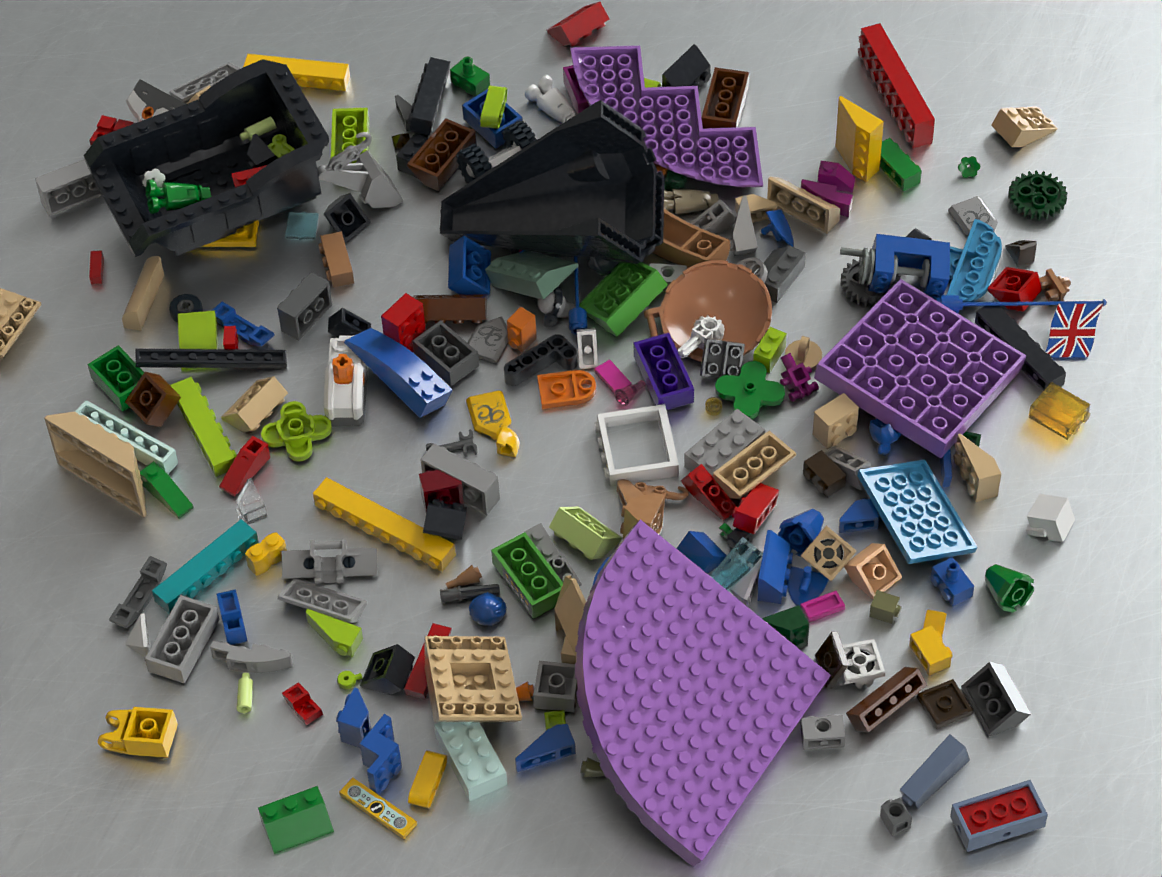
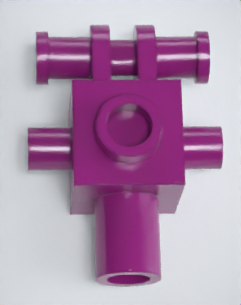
M791 353L781 357L786 371L781 373L783 379L780 380V384L783 387L787 386L788 390L794 389L795 392L788 394L791 402L798 398L803 399L805 395L809 396L813 391L819 390L817 382L814 381L810 385L807 382L811 380L809 374L812 373V369L809 366L805 367L803 362L796 365Z

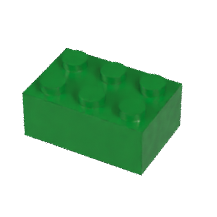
M118 345L87 365L91 379L123 412L130 408L125 401L144 374V371L140 367H136V363Z

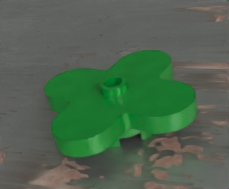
M758 361L745 363L741 368L739 376L724 375L718 378L715 383L716 394L722 399L734 402V411L738 409L750 419L758 416L762 406H777L785 399V388L783 385L775 381L766 380V367Z

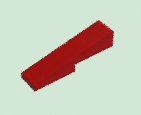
M432 623L427 636H450L452 628ZM423 644L404 690L406 695L426 700L429 690L425 673Z

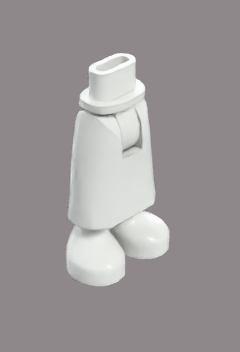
M545 75L540 79L538 87L532 84L526 89L525 97L530 101L537 102L538 108L563 124L577 115V112L558 88L552 89L553 80L549 75Z

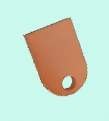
M572 370L537 375L542 409L584 404L590 401L596 393L595 379L586 371ZM590 384L591 387L583 388L582 385Z

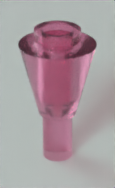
M640 380L634 385L617 389L615 391L616 401L627 406L638 391L646 386L645 382Z

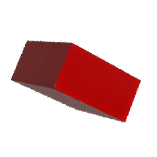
M224 326V349H238L239 340L236 326Z

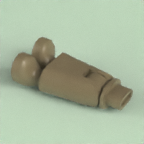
M688 189L664 190V209L667 211L673 209L675 215L706 210L719 201L718 194H710L708 191Z

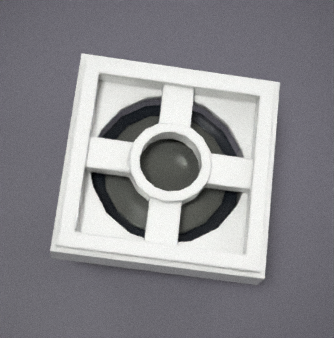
M874 639L842 645L849 664L842 674L845 684L851 683L861 689L865 684L867 687H870L874 683L875 678L885 677V670Z

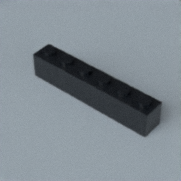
M430 57L429 63H425L408 118V124H411V132L431 135L447 82L451 61Z
M984 306L976 311L975 323L979 327L1026 355L1022 371L1046 395L1064 385L1066 377L1064 368L1059 366L1052 356L1047 354L1040 344L1035 342L1027 331L1023 330L1015 319L1005 312L1003 307Z

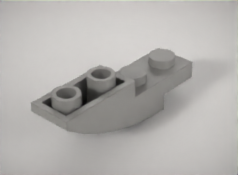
M541 523L524 531L562 582H564L565 576L570 575L576 579L579 586L582 585L562 552L559 553Z
M213 641L210 646L212 657L227 661L228 669L265 673L280 671L293 666L291 653L283 649H273L267 645L253 644L251 650L243 646L237 647L227 642Z

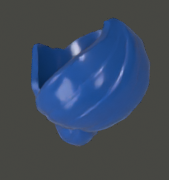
M879 419L870 421L869 431L872 439L879 444L878 454L887 455L891 450L890 444L898 440L902 434L893 429L889 423L885 424Z

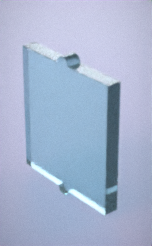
M289 212L286 239L315 240L319 213Z

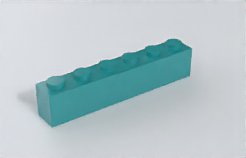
M240 519L152 590L154 601L170 614L180 595L189 598L196 597L198 592L204 587L209 586L214 579L224 574L230 566L239 562L251 546L259 543L257 532Z

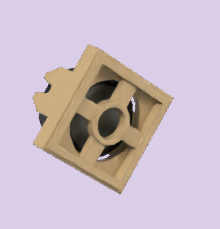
M826 525L803 552L801 557L832 581L857 551Z

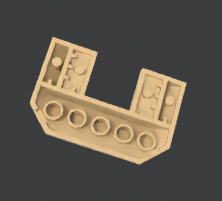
M567 575L565 576L554 609L556 631L564 630L576 657L575 647L578 641L579 622L582 619L586 600L576 579Z

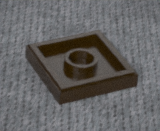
M831 632L815 654L817 664L831 675L824 685L826 689H832L849 666L838 632Z
M954 679L917 694V699L936 729L973 714L971 706Z

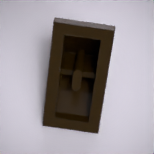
M1019 240L1005 245L1017 267L1034 262L1037 247L1036 241Z

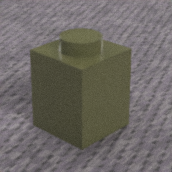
M877 590L870 605L869 617L892 624L894 618L899 617L902 606H899L900 597Z

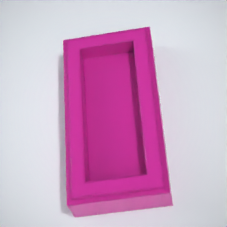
M610 359L594 368L595 373L616 396L632 387V383Z
M837 590L800 604L809 623L845 610V604Z

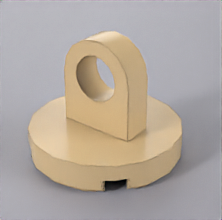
M802 336L801 340L792 342L785 350V355L791 353L796 365L803 362L805 367L809 366L811 369H816L817 364L822 360L820 347L815 342L810 341L809 337Z

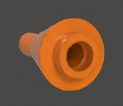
M527 681L516 687L518 701H533V684L529 685Z

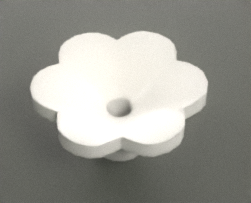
M158 169L147 171L144 174L145 178L142 183L146 187L147 180L153 179L157 187H162L165 175L160 173Z

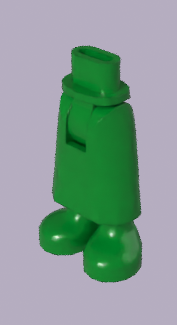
M148 179L146 182V197L149 198L147 205L151 214L157 213L160 208L164 207L166 211L178 210L211 197L210 188H202V185L164 182L162 187H157L153 179Z

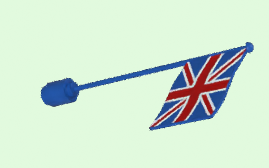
M941 295L936 297V301L958 314L959 310H963V306L1058 305L1051 322L1048 346L1045 351L1052 358H1087L1094 343L1096 324L1102 306L1107 304L1105 299L1103 301L963 303V299H959V295Z

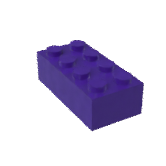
M665 333L633 342L635 361L655 406L665 404L666 410L694 403V387L670 334Z

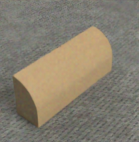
M152 256L146 260L122 317L124 328L142 331L164 277L160 256Z

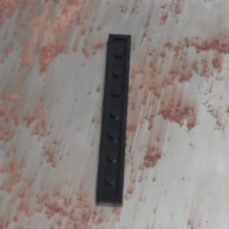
M135 349L136 367L287 369L286 350Z

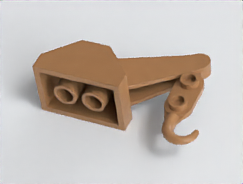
M618 480L617 493L623 507L621 516L624 517V522H622L620 534H623V539L640 519L660 535L663 529L665 499L683 500L688 497L689 491L679 486L678 490L683 493L667 491L664 486H650L643 482H637L633 485L629 480Z

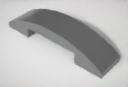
M149 556L140 570V578L124 603L118 604L109 618L110 622L128 628L140 616L153 597L152 590L162 580L167 567L166 562Z

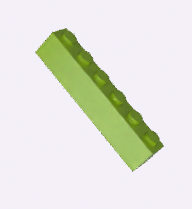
M192 377L171 384V387L181 396L177 405L215 477L227 473L237 454L234 449L230 450L229 439L227 436L222 435L223 429L221 424L215 422V413L213 409L209 410L206 396L200 394L202 390L199 383H195Z

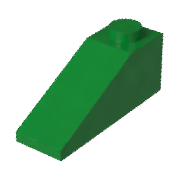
M154 461L140 471L143 487L177 518H181L194 508L193 504L171 477Z

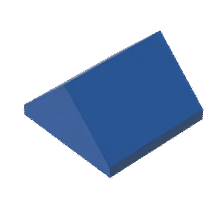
M688 531L676 548L707 574L729 560V557L704 532Z

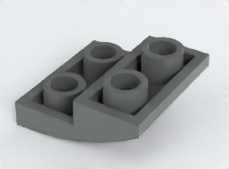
M705 338L700 376L720 378L724 375L739 376L745 344Z

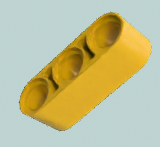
M426 750L409 792V804L430 808L447 764V755Z

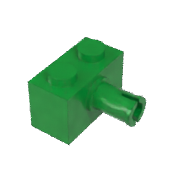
M464 57L450 69L451 82L474 97L484 92L490 86V74L474 65L471 57Z

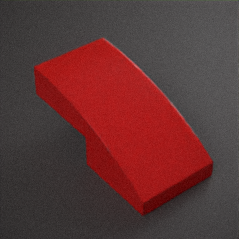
M299 682L282 692L287 703L306 726L323 715L322 709L311 699L309 692Z

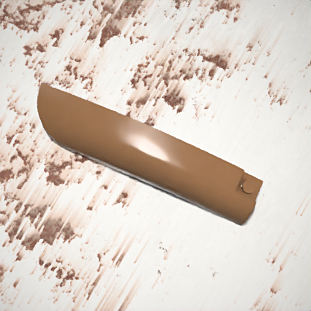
M664 209L663 243L656 246L655 251L652 253L675 264L687 266V268L706 261L727 260L730 251L729 239L694 226Z

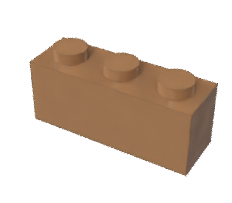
M342 231L320 236L321 243L318 246L320 254H324V257H322L323 266L328 268L325 271L327 281H331L333 288L353 284V271Z

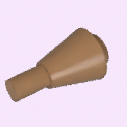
M471 565L457 576L456 579L445 584L448 589H453L460 585L480 583L479 579L482 578L478 566L474 568Z

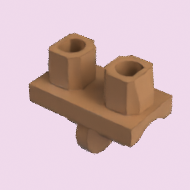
M1052 268L1047 269L1046 275L1039 278L1042 290L1049 288L1045 294L1047 301H1064V296L1070 290L1068 288L1071 285L1070 279L1067 277L1062 278L1061 276L1057 277Z

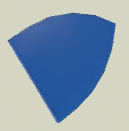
M782 210L767 211L766 214L771 223L763 227L761 233L766 235L772 231L777 242L784 240L788 245L794 247L793 235Z
M791 566L789 581L787 580L789 595L796 606L815 599L823 593L829 579L821 573L811 571L812 569L809 566H805L804 569Z

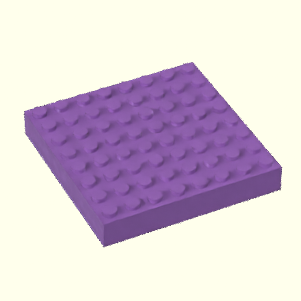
M900 279L817 364L814 379L839 395L845 393L858 407L885 424L889 423L896 431L939 458H942L956 443L958 434L963 435L1022 370L1026 355Z

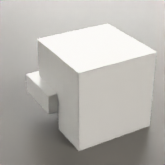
M1039 494L1027 515L1029 524L1026 532L1032 536L1046 537L1047 535L1049 540L1063 542L1075 521L1068 498Z

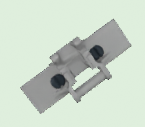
M346 539L329 542L310 540V550L282 551V579L315 578V584L344 583V577L377 576V548L347 549ZM342 549V554L336 555V557L316 556V550Z

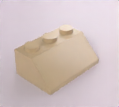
M275 376L257 380L221 416V419L242 432H253L260 427V422L263 419L268 418L273 413L271 410L275 406L278 407L285 401L284 397L288 392Z

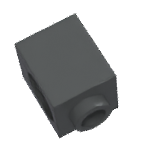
M900 798L888 800L881 805L880 817L892 836L911 828L912 817Z

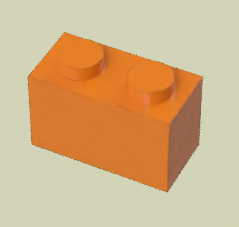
M522 307L507 320L508 344L513 349L524 352L537 339L535 315Z

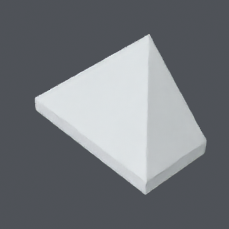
M760 568L753 569L731 588L734 596L747 607H749L758 584Z
M143 613L140 614L125 645L146 657L150 646L147 621Z

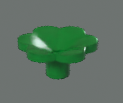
M963 157L958 165V170L965 178L969 176L975 177L981 166L977 162L976 157Z

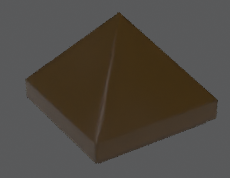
M409 133L391 136L395 151L401 150L410 139Z

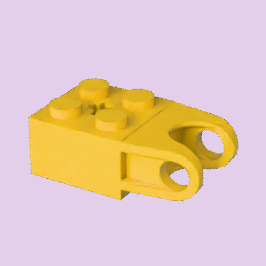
M133 707V709L112 710L106 714L107 723L117 729L99 736L98 744L102 748L128 755L168 758L178 726L173 710Z

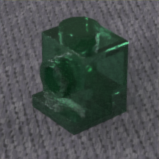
M668 169L665 179V190L672 191V189L684 188L687 176Z

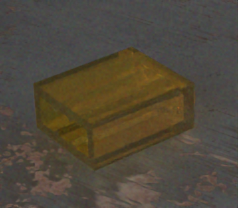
M1051 382L1030 406L1029 418L1068 440L1072 434L1075 435L1083 422L1086 423L1091 415L1089 413L1091 404Z

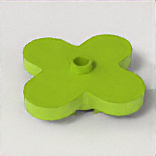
M291 401L282 406L280 420L265 425L261 431L262 441L267 443L268 447L285 446L290 459L304 461L313 453L312 441L327 438L331 434L332 426L331 421L326 416L308 415L302 403Z

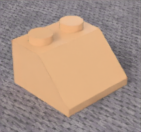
M871 543L844 566L852 582L871 599L874 598L877 590L884 592L902 578L885 544Z

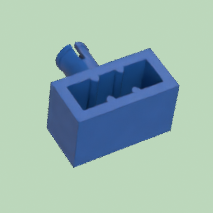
M953 557L932 567L931 582L935 587L939 588L944 600L949 601L952 607L973 597L974 584Z

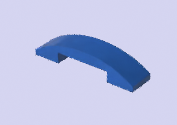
M223 301L211 310H215L217 322L223 328L224 326H236L238 338L248 344L262 347L275 336L274 332L260 325L257 327L237 315L235 309Z

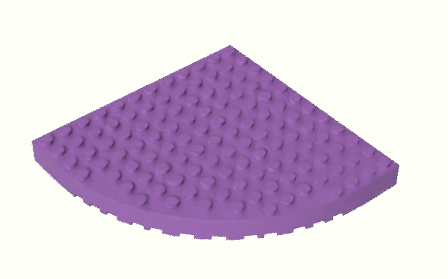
M640 519L605 563L585 603L582 619L579 622L578 641L575 647V652H577L575 663V679H577L578 686L577 700L584 720L582 722L587 736L590 737L593 746L592 751L596 753L604 775L614 785L615 792L627 803L628 809L639 817L640 822L650 832L694 867L705 858L831 675Z

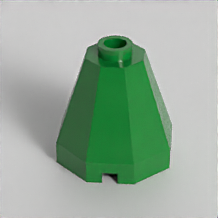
M997 564L990 566L986 570L985 581L997 605L1002 610L1013 613L1017 610L1014 608L1017 605L1021 607L1026 605L1034 592V587L1031 584L1034 583L1033 578L1027 574Z

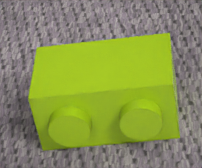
M769 327L755 349L753 361L761 362L766 367L767 373L772 371L784 352L787 333Z

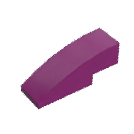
M802 179L801 189L820 197L830 204H834L840 208L841 216L849 217L852 209L853 195L837 192V186Z

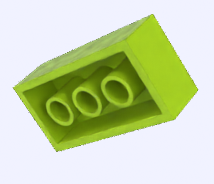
M368 108L332 109L331 158L343 152L348 146H356L366 139V137L356 138V135L361 132L369 133ZM369 146L366 149H364L360 153V155L364 153L366 150L369 151Z

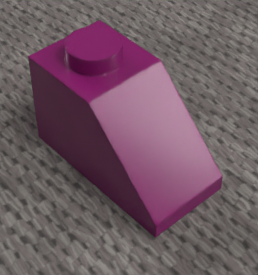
M820 161L818 171L819 183L837 186V191L853 193L855 176L837 162Z

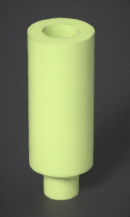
M268 117L245 128V132L241 133L240 137L244 141L246 139L251 140L254 134L261 136L276 129L275 122L272 117Z
M243 673L242 678L238 680L237 711L241 713H248L252 708L253 680L250 679L249 673Z

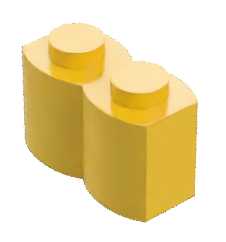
M277 532L267 535L261 543L251 546L245 553L248 568L257 576L268 571L271 565L281 562L282 551H287L285 540Z

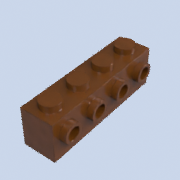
M904 667L849 710L846 715L855 730L870 732L924 689L927 683L918 668Z

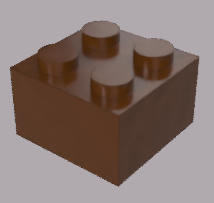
M144 372L125 402L147 425L162 427L181 396L160 375Z

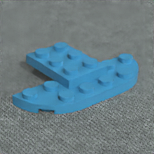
M974 219L964 249L950 246L949 280H951L947 295H959V299H963V303L974 302L985 295L988 291L987 288L991 285L1001 257V239L993 232L994 229L985 222Z

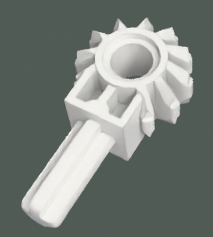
M708 315L706 318L700 316L699 320H696L690 340L678 349L679 356L681 358L687 357L697 347L703 350L705 338L722 340L725 331L722 320H716L715 316L713 318Z

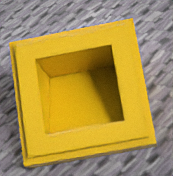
M927 610L923 629L932 625L935 631H938L943 636L947 614Z

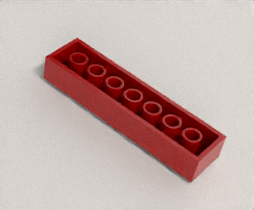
M881 23L861 28L858 55L863 59L866 70L870 71L873 82H876L879 93L884 96L885 104L890 107L893 118H896L898 121V127L900 130H903L906 141L910 143L913 149L932 144L935 118Z

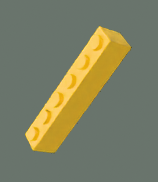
M247 54L243 66H248L262 59L286 64L297 84L301 87L346 91L350 78L349 64Z

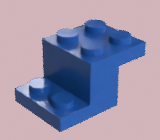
M386 714L379 719L359 743L363 765L369 768L367 770L369 787L377 794L387 788L390 779L397 775L402 768L399 744L394 742L392 720Z

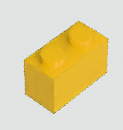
M932 625L910 634L909 646L928 676L950 667L951 658L953 657L949 647L944 645L941 634L938 631L936 632Z

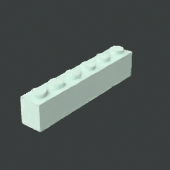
M87 400L75 411L79 415L86 416L92 423L101 425L105 431L114 433L123 442H129L134 447L136 459L148 466L154 461L167 474L177 466L178 459L175 449Z

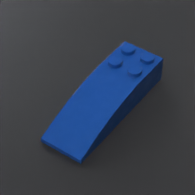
M372 328L345 340L344 343L419 418L446 405L453 390L425 362L397 341Z

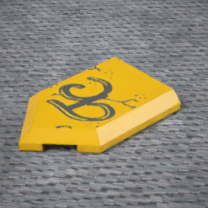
M498 390L470 396L466 399L474 431L480 434L484 433L497 441L504 426L509 427L512 423L503 392Z

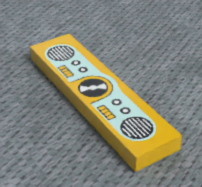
M353 777L339 791L341 797L402 839H405L417 826L415 819Z

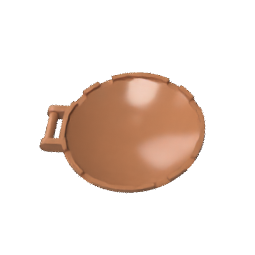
M711 260L698 263L684 270L683 274L676 280H673L666 289L661 306L644 311V317L648 321L651 337L658 336L654 318L660 317L663 333L670 334L677 350L690 340L696 320H699L700 316L705 318L707 315L712 318L715 316L716 320H722L725 328L722 340L745 344V355L761 342L768 331L772 318V303L766 285L752 270L741 264L736 265L725 260ZM697 347L687 357L702 362L703 350Z

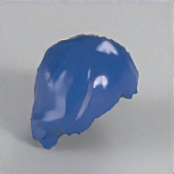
M486 592L471 601L469 614L478 624L493 626L503 619L507 607L501 597Z

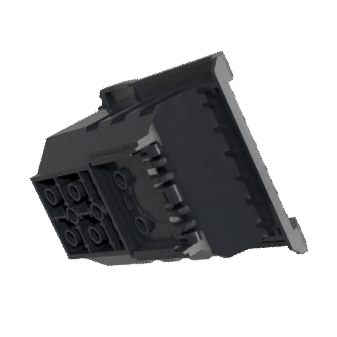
M264 59L259 60L226 76L200 95L196 101L102 135L93 142L83 155L85 162L134 257L142 255L147 247L153 243H158L171 251H175L176 256L235 234L237 229L244 225L252 224L254 221L262 220L316 199L317 195L322 194L316 161L320 160L324 147L328 145L329 136L286 64ZM268 117H272L276 129L259 136L260 139L268 146L270 143H273L272 139L275 135L282 134L286 137L287 144L295 150L259 170L246 181V184L234 188L232 173L249 170L247 166V152L251 140L246 139L243 141L240 134L245 132V128ZM158 169L160 173L165 175L163 183L202 185V188L209 187L211 197L178 210L166 211L164 207L160 208L157 213L151 214L147 205L149 198L146 197V187L142 183L145 178L144 174L147 171Z

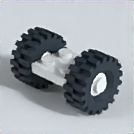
M521 120L504 128L503 139L507 148L489 158L485 156L483 150L481 151V147H477L476 144L457 152L456 161L459 164L458 168L461 170L462 177L464 176L465 182H472L538 140L535 138V133H532L530 126L528 127L527 123Z

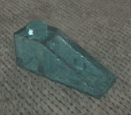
M742 537L710 577L727 590L755 566L763 556V552Z

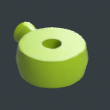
M343 671L338 675L337 683L344 690L351 689L355 686L357 680L363 679L362 674L354 675L351 671Z

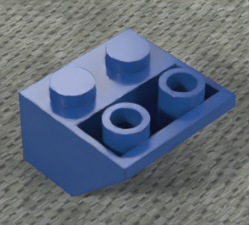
M354 687L352 693L348 694L345 699L343 710L338 712L336 722L338 723V733H340L341 742L360 748L359 743L371 730L368 709L359 689Z

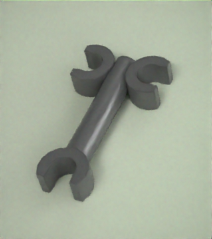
M469 429L468 436H463L462 432H459L460 441L439 445L445 447L448 451L463 448L465 457H468V450H473L475 455L478 453L477 445L473 443V431ZM433 443L426 444V451H428Z

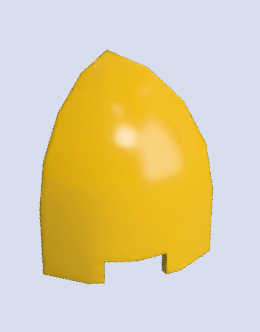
M505 426L502 428L496 442L497 454L516 458L520 442L517 434L512 429Z

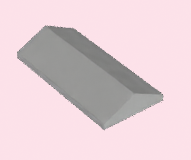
M227 63L169 91L170 95L187 103L197 92L209 85L213 86L240 68Z
M296 578L278 595V600L349 623L358 622L367 605L365 600Z

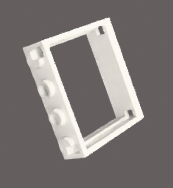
M665 404L597 414L598 422H594L595 432L600 434V437H597L599 449H603L601 461L602 464L606 463L604 475L605 478H609L610 486H616L617 481L621 479L637 483L679 476V463ZM658 420L668 462L614 469L606 427Z

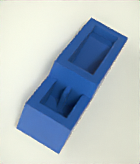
M236 589L217 593L227 643L233 645L247 642Z

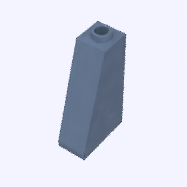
M949 734L900 788L901 799L907 805L911 806L913 804L916 808H919L969 762L970 758L966 747Z

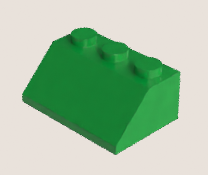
M318 786L258 807L261 822L274 854L334 832Z

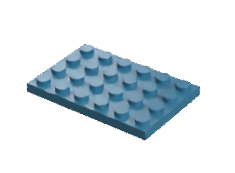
M926 460L860 469L857 476L908 564L976 552L978 547Z

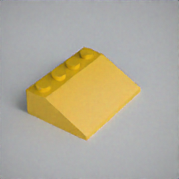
M840 96L838 99L835 147L851 173L867 182L880 170L884 121Z

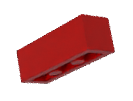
M102 250L91 251L89 278L91 284L103 283L104 256Z

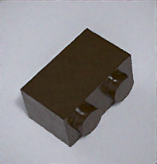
M822 450L804 461L803 475L807 480H811L817 490L827 498L846 486V474Z

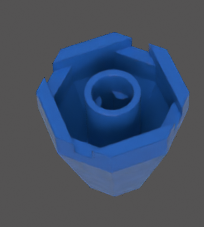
M815 509L807 510L784 520L780 524L779 529L781 528V530L778 532V535L790 544V552L793 549L797 551L795 555L801 557L803 552L821 532L824 518Z

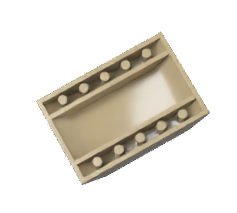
M76 412L47 415L44 418L56 460L60 466L140 516L145 517L147 515L143 482L138 469L134 447L129 442H123L114 433L105 431L101 425L92 423L86 416L79 415Z

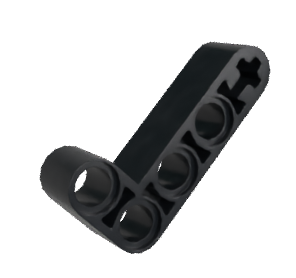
M552 335L505 364V383L508 386H517L555 362L565 370H573L578 365L577 350L563 335Z

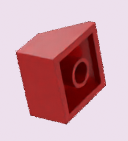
M1005 267L987 288L988 292L999 302H1032L1042 291L1038 272ZM1029 305L1005 307L1007 309L1024 312Z

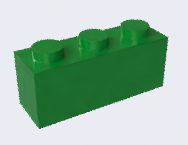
M891 138L882 141L880 168L902 191L921 182V168Z

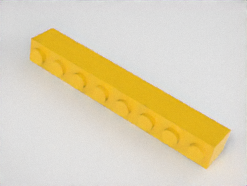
M327 477L313 492L314 503L319 509L326 510L334 517L347 521L351 526H357L366 534L376 536L383 543L395 546L397 550L410 554L414 559L427 563L433 569L443 572L456 556L454 543L437 535L423 533V527Z

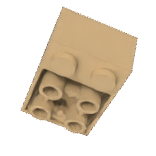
M1035 106L1001 108L991 124L1011 147H1024L1057 130L1052 120L1047 118L1042 113V110Z
M958 434L953 459L956 466L959 465L962 479L966 480L968 484L969 494L973 495L976 502L997 497L1001 472L995 459L965 436Z

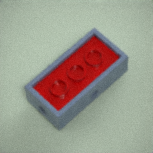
M1030 779L952 804L950 817L966 851L969 852L1044 828L1048 814Z

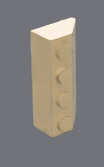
M768 178L767 199L776 202L778 209L826 234L839 222L840 208L834 204H830L782 178Z
M769 430L713 472V478L729 498H741L795 457L796 452Z

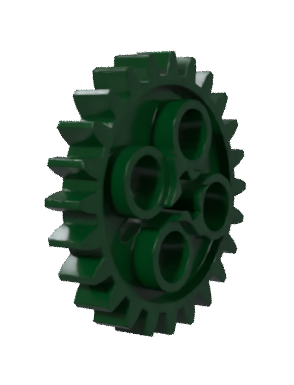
M1037 170L1035 174L1028 171L1027 176L1021 173V178L1016 176L1015 181H1012L1011 186H1009V204H1013L1012 209H1018V214L1024 212V217L1030 215V218L1033 219L1034 216H1037L1038 220H1040L1041 216H1043L1045 219H1048V215L1054 217L1055 213L1060 214V210H1064L1068 194L1066 186H1062L1063 181L1057 182L1058 177L1051 178V173L1046 176L1045 171L1041 174H1038Z

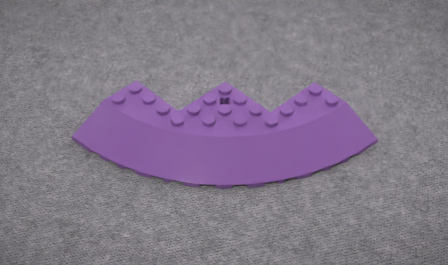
M640 45L570 48L573 68L579 86L589 105L591 106L595 102L602 100L642 128L646 134V137L643 138L647 148H652L657 159L654 163L687 177L714 184L736 187H763L756 127L703 129L698 86L645 88Z

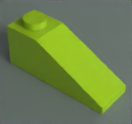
M310 609L306 610L308 624L334 651L342 656H354L363 640L361 627Z

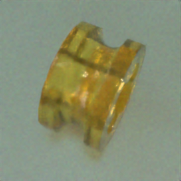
M717 397L707 399L705 403L706 412L713 416L722 412V401Z

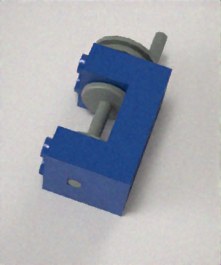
M876 234L873 246L869 252L868 248L860 250L841 247L840 255L861 257L859 284H864L865 281L866 285H869L868 291L887 293L890 284L895 282L896 274L921 276L920 285L924 288V293L936 300V297L944 295L949 282L950 242Z

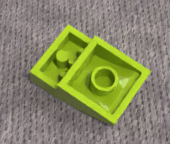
M215 310L178 314L179 349H218ZM181 368V371L199 370V369H210V368Z

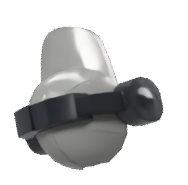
M556 287L544 300L537 298L539 309L546 314L543 319L544 325L552 327L557 323V317L569 318L568 312L575 307L574 304L565 299L560 287Z

